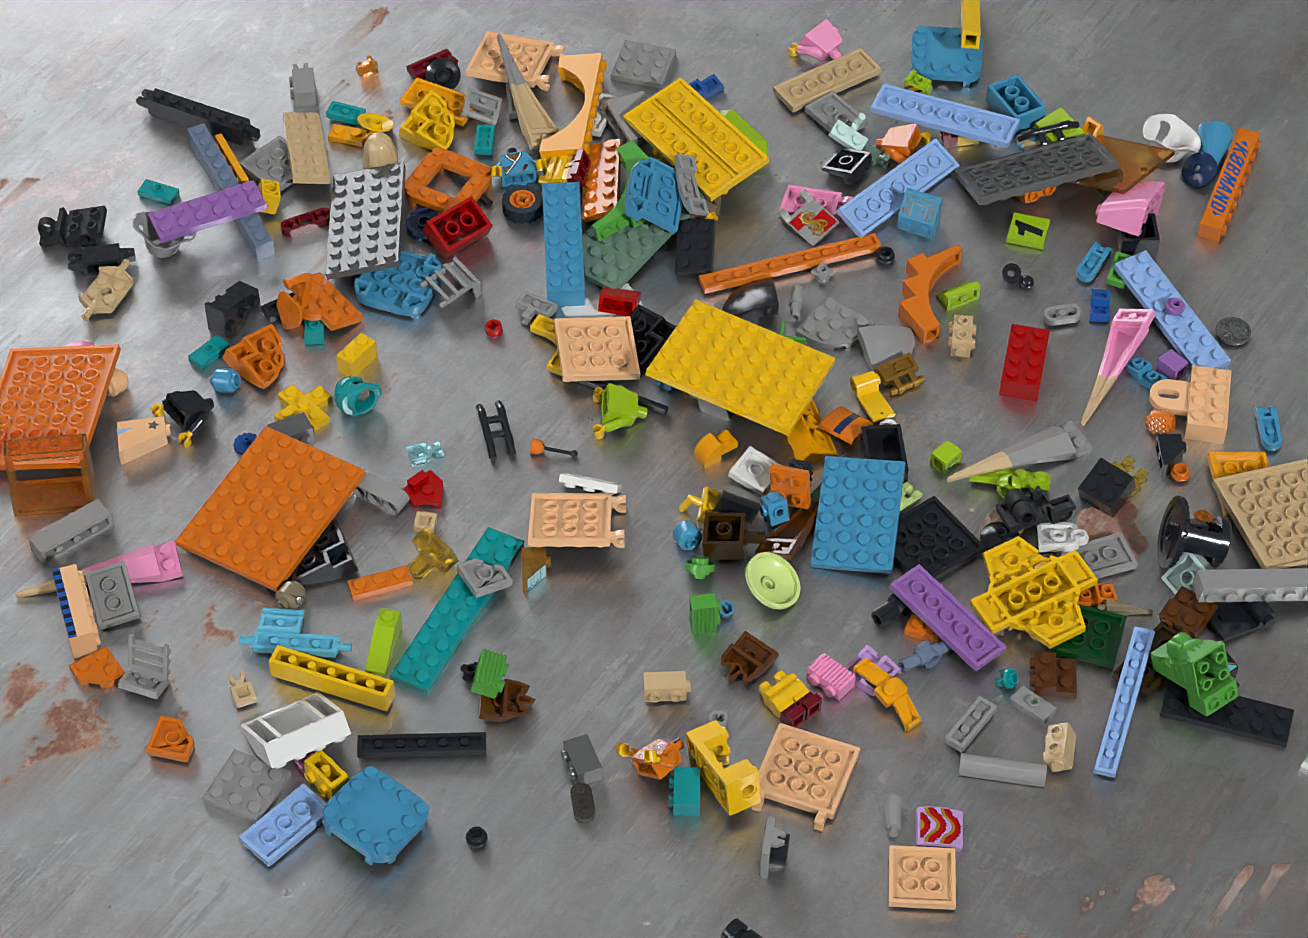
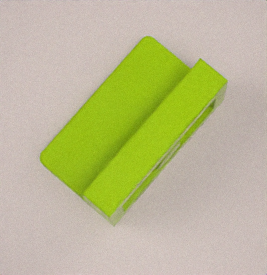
M978 281L973 283L965 282L937 293L936 298L945 310L949 311L979 299L981 285Z

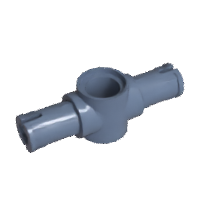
M923 641L916 646L912 655L899 660L898 665L902 672L923 665L926 668H932L939 663L944 653L953 649L944 641L939 643Z

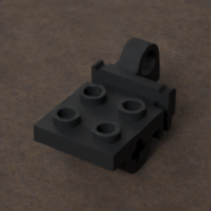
M105 205L70 210L69 214L62 207L59 208L57 221L50 217H42L38 223L40 246L61 243L63 247H66V243L72 246L74 241L81 247L93 246L96 238L103 237L107 215Z
M1036 486L1035 491L1033 488H1029L1030 493L1026 495L1020 489H1012L1006 493L1005 502L995 504L997 513L1010 533L1047 522L1048 518L1052 521V524L1066 521L1072 516L1073 510H1076V505L1069 494L1049 500L1043 489L1039 486Z

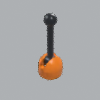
M532 438L530 454L538 455L546 450L567 454L573 458L578 456L576 450L567 451L546 447L542 440Z

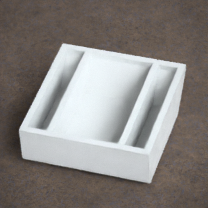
M319 692L241 725L254 753L271 768L276 769L285 766L286 762L293 759L299 760L304 758L311 751H320L327 744L341 742L345 740L346 736L351 734L343 710Z

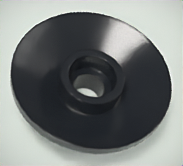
M449 58L434 60L426 70V81L452 90L456 88L461 78L459 66ZM447 74V78L443 80L442 75Z
M992 522L981 530L980 542L988 551L1015 537H1020L1019 532L1010 533L1004 522Z

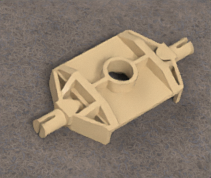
M124 259L118 267H99V275L82 296L78 294L80 303L86 308L81 315L83 320L87 321L92 314L112 313L134 285L132 277L125 271L131 264L129 260Z

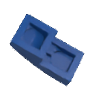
M715 74L701 82L697 78L689 83L703 98L714 95L724 89L723 84Z
M1091 289L1090 321L1109 323L1110 290Z

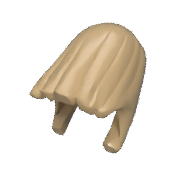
M378 132L371 134L367 138L363 148V170L397 163L398 154L392 139L387 134Z

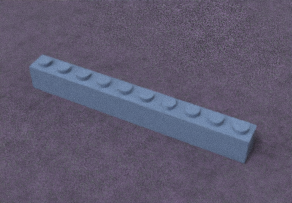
M205 124L188 128L189 145L215 190L221 191L240 185ZM257 213L233 220L257 262L275 256L273 240Z

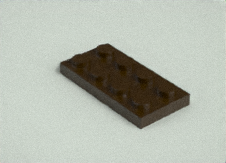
M1160 622L1153 629L1155 636L1150 653L1170 641L1178 632ZM1150 654L1138 694L1146 700L1166 680L1165 676L1153 670ZM1125 660L1112 675V678L1118 682Z

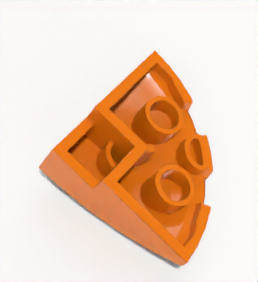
M270 324L243 337L240 343L226 349L222 359L246 381L265 389L279 376L278 374L284 364L285 354H282L280 335L275 327Z

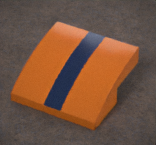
M840 406L821 421L819 428L852 445L860 441L861 426H873L874 423Z

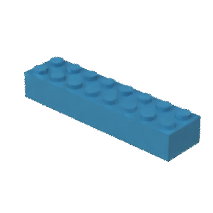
M579 182L542 183L547 300L557 303L558 307L585 306Z

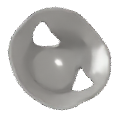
M151 212L137 213L132 222L133 228L144 237L146 249L150 254L158 258H168L174 255L182 243L193 240L197 234L195 232L189 234V237L185 239V236L160 243L148 218V213ZM139 225L143 226V231L139 228Z

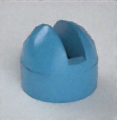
M723 600L720 602L722 609L719 614L721 618H728L734 612V606L730 601Z

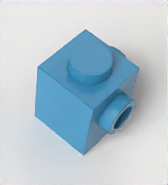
M770 492L766 496L760 497V513L771 527L790 520L787 500L781 493Z

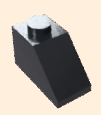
M1181 434L1157 435L1155 451L1161 478H1165L1170 473L1171 468L1182 461L1183 453H1186V442L1182 441Z

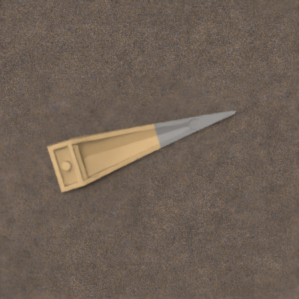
M499 33L497 40L522 135L526 138L529 149H540L542 139L555 135L559 132V129L535 97Z

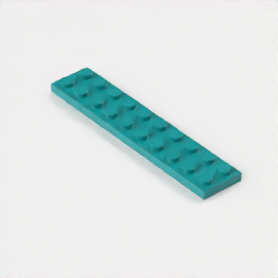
M488 527L466 561L476 558L483 560V564L490 566L497 564L503 566L508 571L520 553L521 548L524 547V541ZM457 573L391 672L390 680L428 694L493 593L475 598L462 577Z

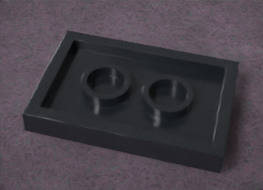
M715 219L679 220L675 258L676 275H696L713 272Z

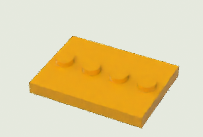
M1208 452L1206 456L1212 479L1270 467L1265 452ZM1218 496L1223 516L1232 519Z

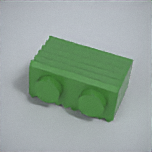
M715 593L690 596L689 622L692 635L695 636L700 633L703 635L708 632L715 633L717 631V624L721 623L719 614L721 612L720 600L715 598Z
M486 649L482 650L478 659L471 692L494 699L498 692L502 693L505 681L501 679L502 676H506L509 667L508 664H505L506 655Z

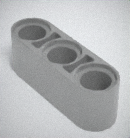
M366 472V476L353 492L357 497L393 515H397L410 500L409 495L404 490Z

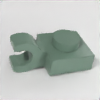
M869 144L862 150L871 152L872 161L870 166L873 167L875 164H878L882 168L887 169L891 165V163L887 162L890 156L886 153L883 154L882 150Z

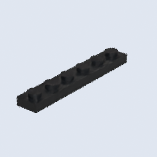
M486 732L358 735L357 737L358 758L486 755Z

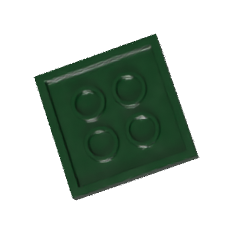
M1078 604L1086 626L1085 632L1053 647L1052 652L1059 656L1113 669L1127 616Z

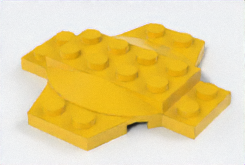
M1018 536L984 552L983 558L990 579V585L987 592L971 599L970 605L986 628L993 634L1005 628L1009 631L1012 629L1023 630L1050 649L1085 632L1086 626L1080 606L1078 605L1080 592L1096 585L1098 579L1076 549L1060 557L1050 555V558L1043 557L1038 554L1039 550Z

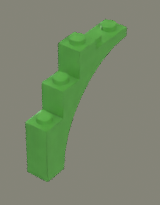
M633 140L617 148L619 161L627 172L626 187L615 207L605 217L592 225L595 238L599 242L630 224L636 228L647 221L643 218L636 221L625 214L624 201L630 170L639 160L649 158Z

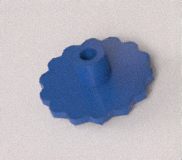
M250 432L238 435L234 439V449L239 454H244L257 435Z

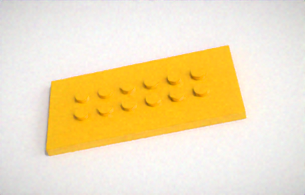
M681 77L623 115L624 120L672 166L675 167L677 154L693 155L697 166L695 178L698 190L711 202L770 162L769 157Z

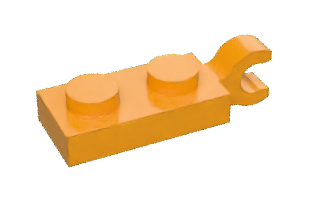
M333 124L328 134V141L363 147L367 138L377 132H368L366 129Z

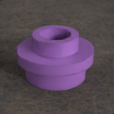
M1170 298L1166 302L1167 312L1172 316H1178L1184 312L1185 303L1179 298Z

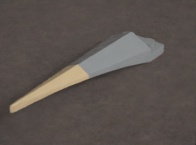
M1069 421L1059 426H1051L949 476L947 482L1017 466L1077 459L1092 453L1093 447L1075 424Z

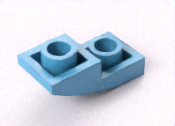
M1139 356L1129 361L1124 367L1134 379L1149 390L1157 381L1167 379L1166 376L1152 369L1151 362Z

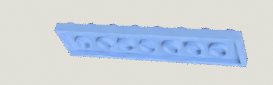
M883 84L871 106V112L1004 148H1008L1020 125V119L887 84Z
M935 138L841 206L836 213L858 237L862 238L900 211L907 188L925 193L952 173L954 169H957L959 164Z
M1146 250L1114 264V270L1144 309L1154 310L1155 317L1153 321L1179 355L1189 362L1188 366L1191 370L1192 365L1220 369L1230 364L1231 359ZM1170 298H1179L1185 303V310L1178 316H1172L1167 312L1166 302Z

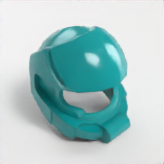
M348 376L336 384L334 401L336 406L344 413L352 416L368 413V411L376 406L382 391L378 383L363 382L360 377ZM369 390V397H366L363 402H359L358 399L361 393Z

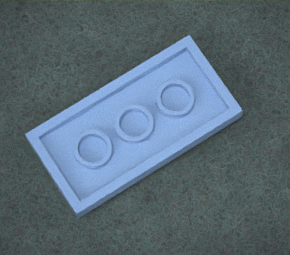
M302 784L241 834L239 842L270 867L322 823L324 807L327 803L305 784Z

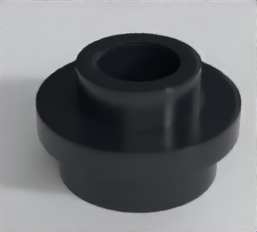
M884 246L879 249L876 258L883 264H889L894 261L895 253L892 248Z
M478 826L470 828L466 833V842L473 848L484 846L488 840L486 831Z

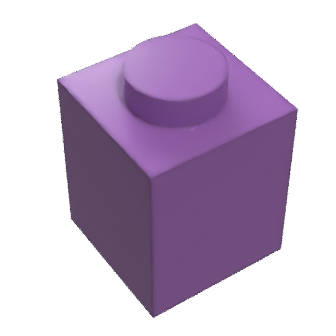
M1171 349L1158 357L1156 372L1166 376L1167 379L1180 380L1186 375L1189 362Z

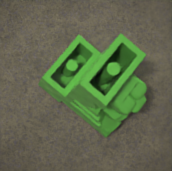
M1180 632L1172 637L1170 641L1150 653L1153 670L1185 688L1190 707L1206 717L1239 696L1236 679L1230 676L1225 643L1223 641H1202L1199 638H1191L1185 632Z

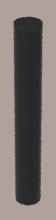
M452 174V179L462 187L467 183L459 174ZM484 194L479 198L487 207L493 205V201Z

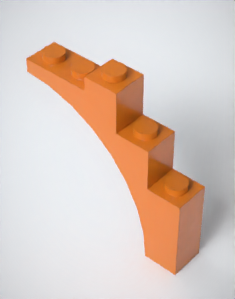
M959 244L933 254L930 257H926L921 253L907 259L906 274L909 278L903 281L902 294L906 299L899 302L898 315L912 329L914 335L922 344L939 338L940 323L932 312L928 295L936 280L949 268L961 262L962 248Z

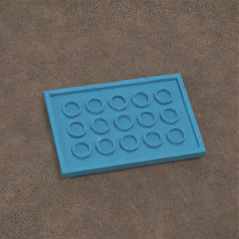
M825 456L811 568L892 574L905 462Z

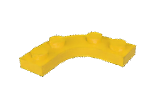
M538 314L530 326V332L548 338L557 346L554 319ZM557 348L547 363L546 370L562 376Z

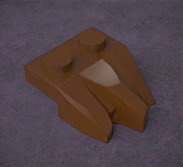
M744 631L734 645L731 643L721 657V665L731 667L727 673L730 682L743 676V681L747 684L764 674L778 658L779 654L747 631Z
M504 679L505 684L502 693L498 692L495 699L480 694L478 719L504 722L528 713L527 709H530L536 700L525 695L530 686L520 681Z

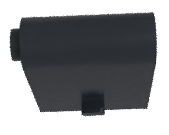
M1266 601L1214 602L1218 605V609L1209 620V624L1222 641H1226L1264 627L1272 626L1276 621L1277 615Z

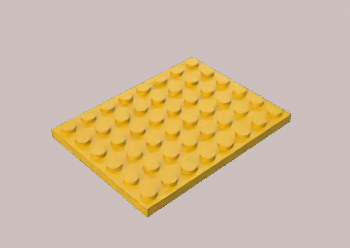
M695 299L647 368L646 376L789 436L835 364L836 358Z

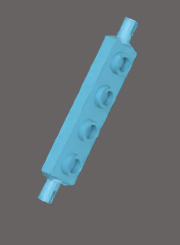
M255 631L252 637L239 636V644L251 645L255 653L273 654L277 645L317 657L336 658L339 651H352V643L340 642L338 636Z

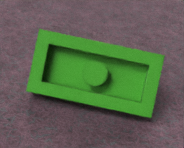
M1116 251L1106 284L1124 289L1125 283L1113 267L1115 263L1129 258L1131 255Z

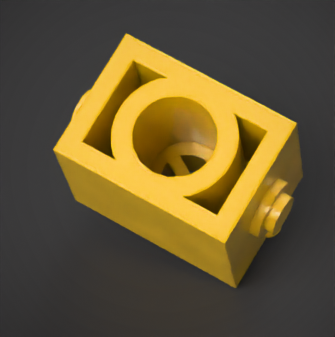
M261 179L258 189L267 204V210L261 212L275 215L281 198L279 182Z

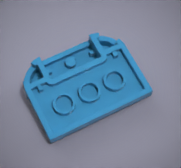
M652 157L639 160L630 170L624 201L625 214L636 221L643 218L674 234L678 230L682 209V200L676 181V169Z

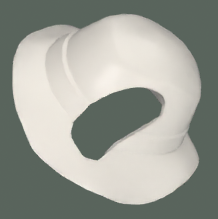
M1174 114L1152 115L1147 118L1143 125V135L1149 141V151L1159 161L1166 163L1177 162L1188 152L1200 149L1201 139L1199 135ZM1165 121L1169 124L1170 129L1165 139L1160 142L1155 140L1160 130V122Z

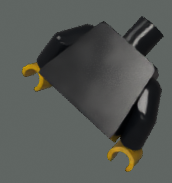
M194 390L167 393L166 398L161 401L162 404H154L151 407V411L155 417L164 416L165 411L184 431L188 430L187 433L183 432L178 436L179 443L181 444L184 441V447L188 448L192 443L190 437L192 435L195 436L209 418L210 409L214 408V402L211 398L203 399Z

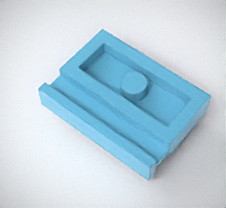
M263 608L258 631L301 633L303 618L305 617L304 610Z

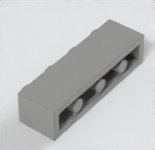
M96 499L43 530L34 533L28 539L31 551L45 565L114 525L109 510L99 499Z

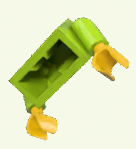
M609 383L605 390L601 387L594 389V402H602V423L604 424V426L601 424L593 426L595 439H602L605 431L611 432L619 428L632 426L637 417L641 419L646 418L647 408L638 406V395L627 390L622 385L616 386Z

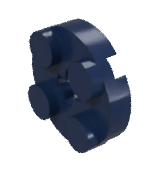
M419 208L412 211L410 217L406 219L408 233L416 241L428 239L422 231L425 226L422 223H426L440 213L438 211L435 213L430 208Z

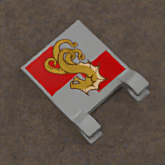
M803 189L799 195L801 196L800 200L805 204L792 216L782 208L778 212V218L814 247L839 224V221L822 207L806 189Z

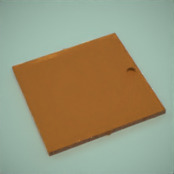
M1098 135L1096 139L1118 161L1119 169H1115L1110 173L1096 174L1090 178H1081L1072 183L1125 194L1173 157L1175 151Z

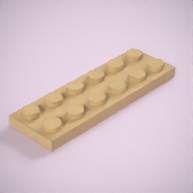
M859 48L773 86V92L792 112H796L831 91L838 93L881 74V67L862 48Z
M283 112V124L293 183L330 184V173L319 113Z

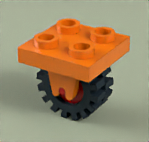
M792 459L789 462V466L772 464L769 467L771 492L781 493L786 498L788 506L808 509L811 506L810 487L813 480L811 478L813 475L811 463Z

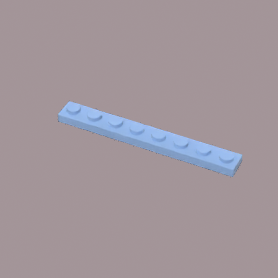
M1134 626L1095 764L1094 773L1112 778L1116 776L1154 640L1155 631Z

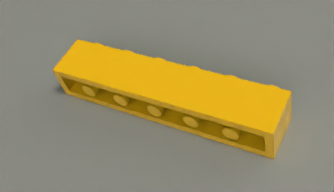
M277 645L269 659L270 673L273 677L387 712L395 697L393 680Z

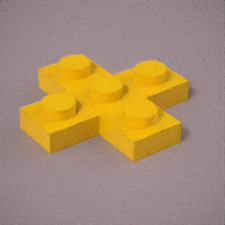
M292 384L277 394L278 399L286 407L274 414L276 421L305 412L314 432L330 422L329 416L321 408L332 402L333 397L321 385L304 394Z

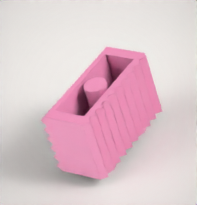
M825 653L821 654L807 668L806 678L808 682L813 686L823 689L824 693L830 698L834 697L840 701L855 686V674Z

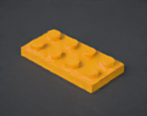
M417 77L399 99L400 105L414 109L432 90L446 102L449 113L453 114L455 124L464 126L470 118L460 116L466 94Z

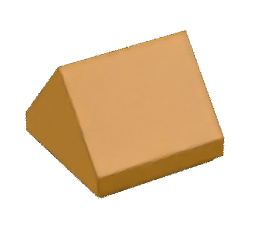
M1088 116L1082 126V130L1085 132L1084 135L1091 133L1096 139L1103 134V124Z

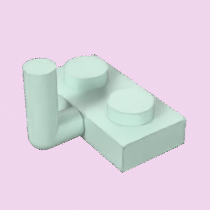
M860 113L851 127L838 119L828 136L846 148L862 151L868 138L857 132V129L866 118L865 114Z

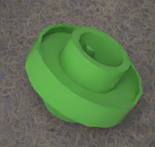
M693 556L692 560L685 561V569L693 575V578L705 579L706 575L715 571V563L710 562L708 557Z

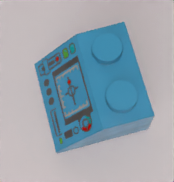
M907 188L898 214L897 228L932 239L940 225L942 198Z

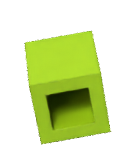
M947 440L931 453L930 466L943 476H946L961 464L962 451L958 446L953 445Z

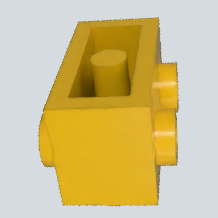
M323 750L317 751L304 760V776L310 784L313 783L318 788L319 793L329 800L350 780L347 773Z

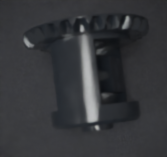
M1182 496L1173 497L1166 507L1158 534L1157 555L1160 566L1167 569L1172 568L1179 561L1182 552L1202 555L1210 562L1211 566L1218 567L1221 565L1228 554L1231 543L1232 527L1229 519L1216 515L1211 522L1191 519L1189 516L1190 507L1186 499Z

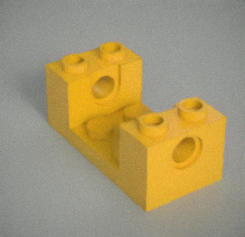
M714 720L686 732L689 763L692 767H700V778L729 816L760 803L761 787L758 783L760 773L755 765L752 766L748 759L725 768L724 765L730 763L729 754L731 751L727 743L729 734L724 726L722 727L717 720Z

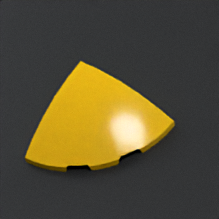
M430 90L411 111L410 117L400 126L399 137L429 150H433L436 147L447 150L454 137L455 122L453 114L449 113L446 102L437 93Z

